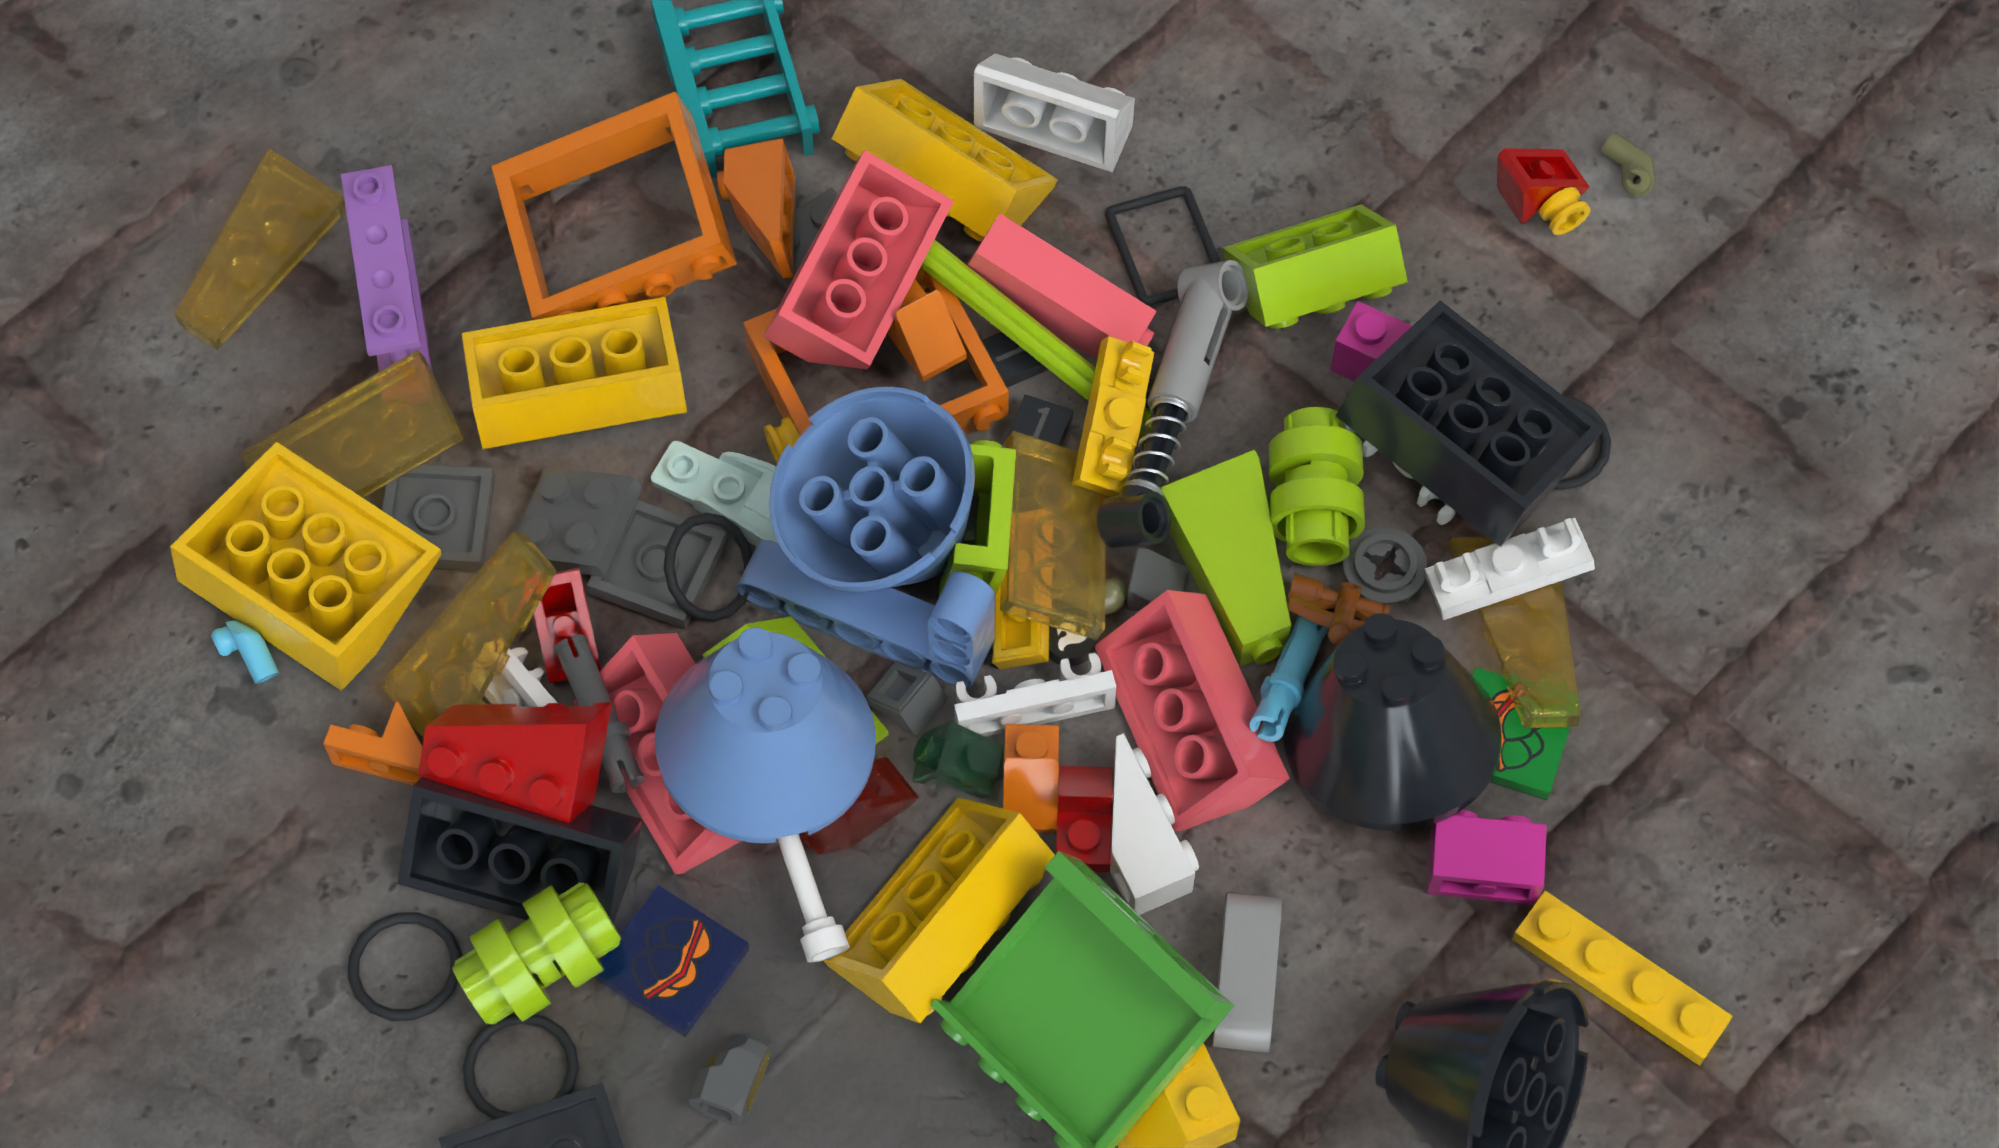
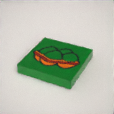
M1475 667L1472 676L1489 694L1501 723V755L1497 769L1490 782L1548 800L1578 699Z

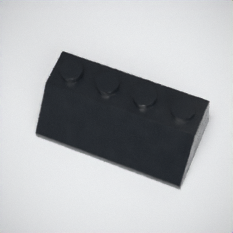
M421 777L413 785L398 884L528 920L530 917L522 904L526 900L550 885L561 895L578 883H587L614 924L634 868L643 819L589 805L578 817L568 824Z

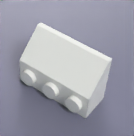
M995 53L977 64L974 71V126L981 130L1113 173L1133 126L1135 98L1126 96L1114 88H1101L1079 81L1068 73H1055L1033 66L1021 58H1008Z

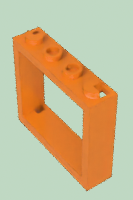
M676 91L491 166L530 312L534 320L666 297L679 287L697 280L713 278L712 274L737 265L693 116ZM675 140L703 235L549 296L524 201Z
M920 267L915 279L925 293L929 291L931 293L934 290H938L941 293L966 351V359L982 387L940 406L953 416L965 434L974 430H989L991 423L1008 416L1009 391L958 297ZM776 308L743 322L746 348L782 418L789 417L799 436H801L812 423L808 420L809 416L777 356L778 353L786 350L763 337L777 310Z

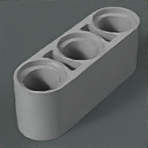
M1232 892L1226 893L1217 989L1235 1006L1213 1031L1212 1047L1269 1053L1282 898Z

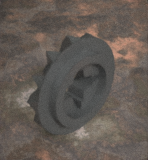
M1375 527L1363 531L1349 543V555L1343 560L1342 570L1345 573L1347 582L1357 584L1362 588L1360 595L1363 598L1381 602L1383 605H1391L1400 601L1407 603L1412 595L1419 589H1422L1426 578L1424 569L1427 568V559L1421 545L1406 532L1391 527ZM1393 553L1394 564L1392 571L1397 575L1387 573L1379 581L1375 580L1376 566L1372 562L1382 564Z

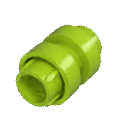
M1307 407L1291 412L1284 418V431L1276 435L1269 443V478L1276 486L1269 497V511L1274 536L1286 542V555L1290 560L1307 566H1326L1343 561L1349 555V541L1358 537L1365 528L1364 493L1356 486L1362 480L1364 474L1363 443L1356 434L1346 430V424L1336 417L1337 410L1326 407Z
M578 883L561 895L550 885L522 903L530 917L525 922L508 931L503 922L498 918L469 936L475 949L457 959L452 970L470 1002L486 1024L494 1025L513 1012L524 1022L552 1004L545 990L550 984L566 975L571 984L577 988L604 971L599 958L618 947L622 938L587 883Z

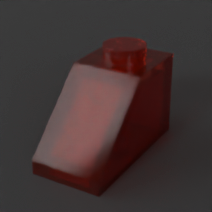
M888 757L875 759L869 779L854 804L830 825L810 835L808 831L802 832L800 836L819 856L851 848L914 804L919 796Z

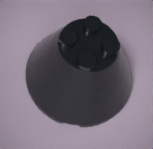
M1385 613L1368 617L1364 625L1350 632L1303 687L1302 699L1291 712L1284 730V748L1291 768V775L1303 794L1324 812L1346 823L1363 828L1386 831L1401 830V824L1420 822L1431 818L1433 824L1469 806L1485 790L1493 778L1499 763L1502 746L1499 715L1492 699L1483 686L1444 647L1440 639L1434 637L1429 631L1417 624L1396 620Z
M1548 979L1427 999L1417 1004L1407 1001L1403 1003L1397 1013L1395 1020L1396 1034L1389 1054L1384 1055L1377 1066L1376 1085L1386 1089L1390 1104L1433 1148H1562L1579 1105L1589 1053L1578 1050L1579 1026L1587 1027L1589 1025L1583 997L1573 985L1560 980Z

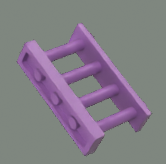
M389 165L341 174L366 348L368 356L377 355L386 411L438 402L411 230L408 219L401 220L393 167Z

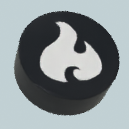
M1066 610L1054 614L1049 619V658L1057 664H1061L1062 659L1068 658L1070 666H1076L1088 660V654L1094 652L1096 644V629L1093 622L1086 615L1078 611Z

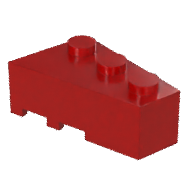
M596 702L593 706H564V703H548L544 707H517L516 704L452 705L425 727L418 776L570 824L595 801L612 702Z

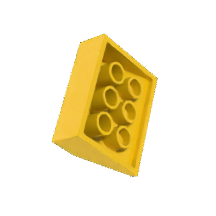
M278 442L265 452L170 546L178 582L233 619L260 633L263 639L340 691L378 653L442 555L439 547Z

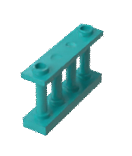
M650 0L653 21L673 92H677L693 116L711 178L717 177L715 157L723 156V150L797 133L804 157L814 155L812 135L820 133L819 121L814 104L805 106L778 16L784 14L782 0H730L685 11L683 6L674 8L672 0ZM757 14H762L768 33L695 50L694 46L685 48L682 38L689 35V30ZM774 53L780 73L707 90L705 86L696 87L693 77L701 75V69ZM786 93L792 113L718 131L717 126L708 128L705 116L712 115L713 109Z

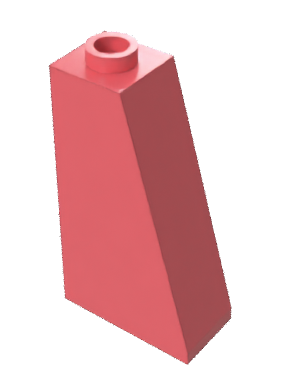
M1000 213L967 263V266L1065 344L1096 359L1098 358L1101 340L1108 336L1127 343L1134 341L1148 346L1155 333L1147 327L1156 310Z

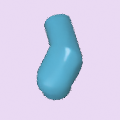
M237 620L225 622L227 626L213 630L211 638L219 654L227 656L239 650L255 684L267 681L280 673L265 640L257 631Z

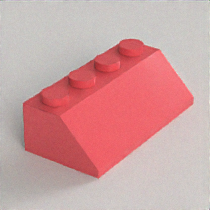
M864 150L848 173L763 337L807 362L868 369L894 320L895 312L900 308L954 200Z
M1166 590L1095 645L1105 672L1111 670L1113 672L1116 683V698L1135 742L1148 762L1155 788L1158 794L1162 793L1171 806L1175 818V823L1172 824L1174 831H1183L1250 807L1290 779L1274 742L1265 741L1257 737L1263 721H1261L1257 731L1252 732L1250 729L1251 718L1258 707L1207 594Z
M677 633L632 635L600 671V675L619 721L625 722L629 728L631 736L628 739V743L640 771L645 777L642 784L632 789L625 770L622 769L621 773L625 780L626 792L675 875L683 874L741 841L710 831L689 817L668 793L657 763L655 730L660 709L674 684L688 669L695 665L694 660ZM575 699L573 701L574 705L579 706L577 700Z

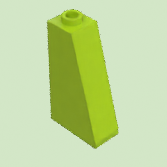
M1254 449L1161 487L1164 499L1170 510L1171 525L1169 534L1200 593L1207 594L1239 667L1253 661L1256 664H1263L1281 655L1289 639L1291 629L1260 459Z

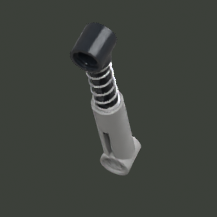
M1226 260L1187 267L1179 276L1178 297L1181 305L1148 397V407L1150 408L1152 418L1144 425L1146 436L1139 440L1138 448L1140 453L1136 454L1132 460L1135 470L1126 476V483L1121 487L1117 496H1108L1102 500L1098 508V531L1104 543L1111 548L1160 544L1169 534L1171 525L1170 510L1160 486L1169 482V478L1165 475L1167 467L1175 465L1171 454L1173 450L1181 447L1180 442L1177 440L1178 433L1187 430L1184 423L1192 422L1197 417L1232 311H1238L1243 308L1248 298L1249 290L1242 266L1236 261ZM1152 422L1150 431L1148 432V425ZM1146 439L1144 448L1142 449V443ZM1141 456L1138 466H1136V460Z

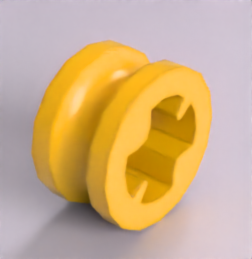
M1576 187L1565 188L1555 193L1544 202L1539 210V214L1544 221H1551L1549 228L1554 235H1562L1572 231L1590 214L1591 209L1587 202H1579L1581 195Z
M789 417L783 418L779 427H773L771 424L763 427L769 449L776 463H778L787 444L793 447L800 436Z

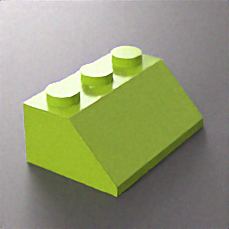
M1362 204L1222 247L1225 260L1236 261L1243 268L1249 290L1247 302L1245 303L1249 314L1264 326H1269L1273 329L1294 325L1299 321V316L1315 311L1319 314L1339 311L1346 306L1345 302L1362 296L1365 299L1384 297L1393 291L1392 287L1408 282L1396 224Z

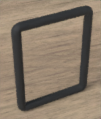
M1179 186L1108 207L1105 211V218L1138 300L1148 306L1179 298L1178 288L1147 296L1115 215L1183 196L1210 263L1220 262L1191 189L1186 186Z

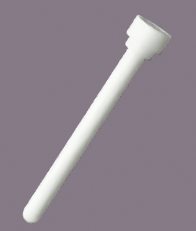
M799 834L777 838L806 925L802 927L804 937L800 941L807 962L826 960L845 952L850 946L843 926L836 925L834 917H827Z

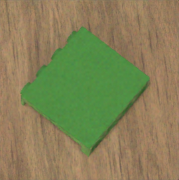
M1058 851L1045 866V869L1054 877L951 1002L934 999L930 1005L944 1018L940 1023L944 1032L963 1046L969 1044L981 1056L977 1061L980 1068L995 1081L1002 1084L1006 1081L1018 1093V1096L1015 1098L1017 1105L1033 1119L1039 1122L1044 1119L1057 1132L1053 1136V1140L1060 1148H1115L1235 1005L1081 859Z

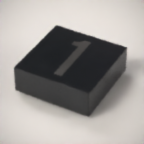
M1002 332L981 340L1007 388L1047 371L1043 364Z
M1025 394L1008 433L1007 444L1036 442L1038 456L1056 461L1072 422L1073 410Z

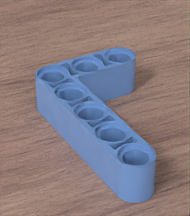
M762 540L758 543L736 586L740 595H744L746 591L748 593L747 601L783 617L792 616L800 624L895 662L897 660L933 674L936 679L956 686L957 682L964 681L966 688L972 687L995 637V593L986 582L964 572L951 573L935 606L893 588L871 591H845L822 585L800 571L784 554L778 542Z

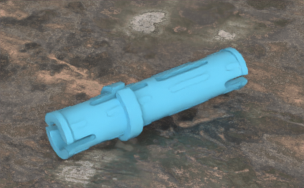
M1297 615L1292 632L1274 672L1271 674V677L1267 676L1264 679L1260 689L1261 702L1249 724L1251 731L1255 732L1258 730L1261 721H1263L1260 731L1257 733L1259 739L1273 742L1283 736L1291 712L1302 699L1305 679L1319 651L1322 640L1329 630L1328 627L1320 625L1317 629V623Z

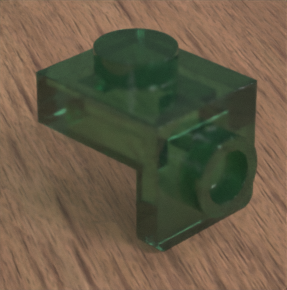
M946 722L925 732L917 741L913 751V760L916 762L912 780L924 784L933 779H939L982 799L993 793L1005 745L955 722Z

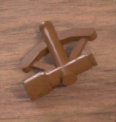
M1294 573L1287 599L1288 609L1314 623L1330 628L1328 637L1331 643L1336 646L1350 632L1364 625L1368 617L1375 614L1389 613L1390 605H1383L1381 602L1360 597L1362 588L1357 584L1342 582L1338 591L1324 587L1325 583L1320 582L1318 579ZM1354 617L1360 618L1364 621L1355 620Z

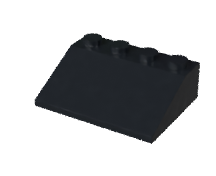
M1441 300L1357 377L1336 414L1337 418L1500 547L1531 516L1604 430V427Z

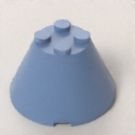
M875 387L852 392L827 404L808 419L812 424L799 437L793 447L788 444L785 447L775 468L771 483L769 499L771 524L777 542L788 559L814 581L845 591H871L914 584L929 580L941 572L943 573L955 543L963 544L975 482L974 459L971 447L959 423L949 412L931 401L926 395L899 387Z
M762 628L745 630L739 638L713 652L688 669L666 696L656 723L655 753L657 763L663 777V783L675 803L689 817L708 830L734 840L750 843H776V838L792 836L806 831L810 835L833 823L854 804L862 793L872 771L875 758L876 734L872 712L866 698L854 680L834 662L794 638L780 633L767 632Z

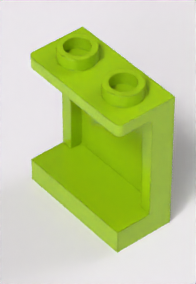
M978 440L970 444L975 468L973 496L978 499L974 545L955 543L940 579L939 597L953 572H964L980 578L993 589L996 596L1008 570L1016 449L1002 448L1001 444L990 440Z

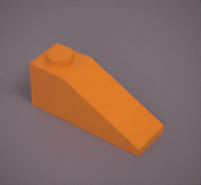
M783 138L725 149L724 170L717 172L718 189L722 200H730L737 220L783 279L793 277L796 174Z

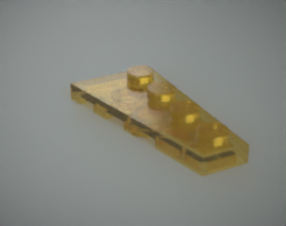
M269 148L177 309L175 316L179 325L218 350L346 212L344 197Z
M515 531L511 533L380 683V686L394 703L398 701L407 719L423 739L425 727L452 705L485 704L481 699L494 675H501L511 657L507 654V651L518 631H525L557 571L525 533Z
M1488 537L1450 538L1448 550L1452 559L1465 553L1475 552L1474 550L1492 545L1495 542ZM1562 581L1477 609L1483 621L1482 630L1489 646L1494 647L1501 664V675L1524 728L1578 726L1581 713Z

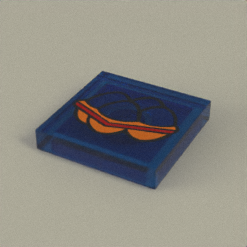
M658 885L622 933L619 946L608 952L601 961L604 971L596 975L595 979L686 1037L749 951V943Z

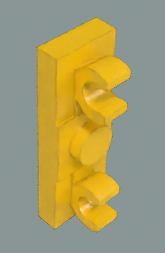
M1111 336L1101 340L1072 484L1106 496H1117L1121 487L1126 483V476L1132 469V460L1138 443L1146 403L1145 398L1154 357L1151 347L1134 341L1127 343Z

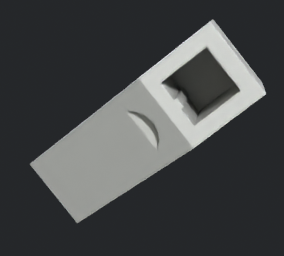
M1123 733L1116 736L1110 873L1124 901L1141 915L1193 891L1195 871L1199 870V865L1187 840L1179 842L1171 826L1175 823V818L1168 800L1162 793L1155 795L1147 780L1151 777V771L1143 752L1138 747L1132 750Z

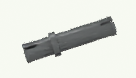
M585 635L571 636L577 658L573 656L567 639L560 641L554 647V651L559 657L578 705L593 706L596 702H612L588 645L587 637ZM612 703L602 764L609 779L612 792L623 793L627 789L621 773L622 769L625 770L632 789L642 784L645 777L640 771L628 743V739L631 736L629 728L625 722L619 721Z

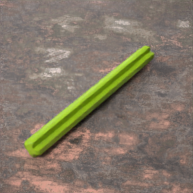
M934 239L921 268L1089 401L1096 367ZM1146 407L1144 408L1138 441L1146 436L1144 425L1152 418L1150 410ZM1152 422L1148 425V432L1150 431Z

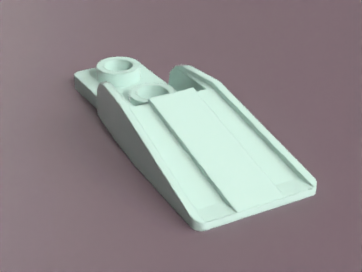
M673 441L669 445L651 475L654 487L693 504V508L700 513L707 512L725 516L737 525L747 541L755 546L762 540L777 542L771 524L769 509L770 489L776 466L730 451L722 453L720 458L717 459L680 441Z

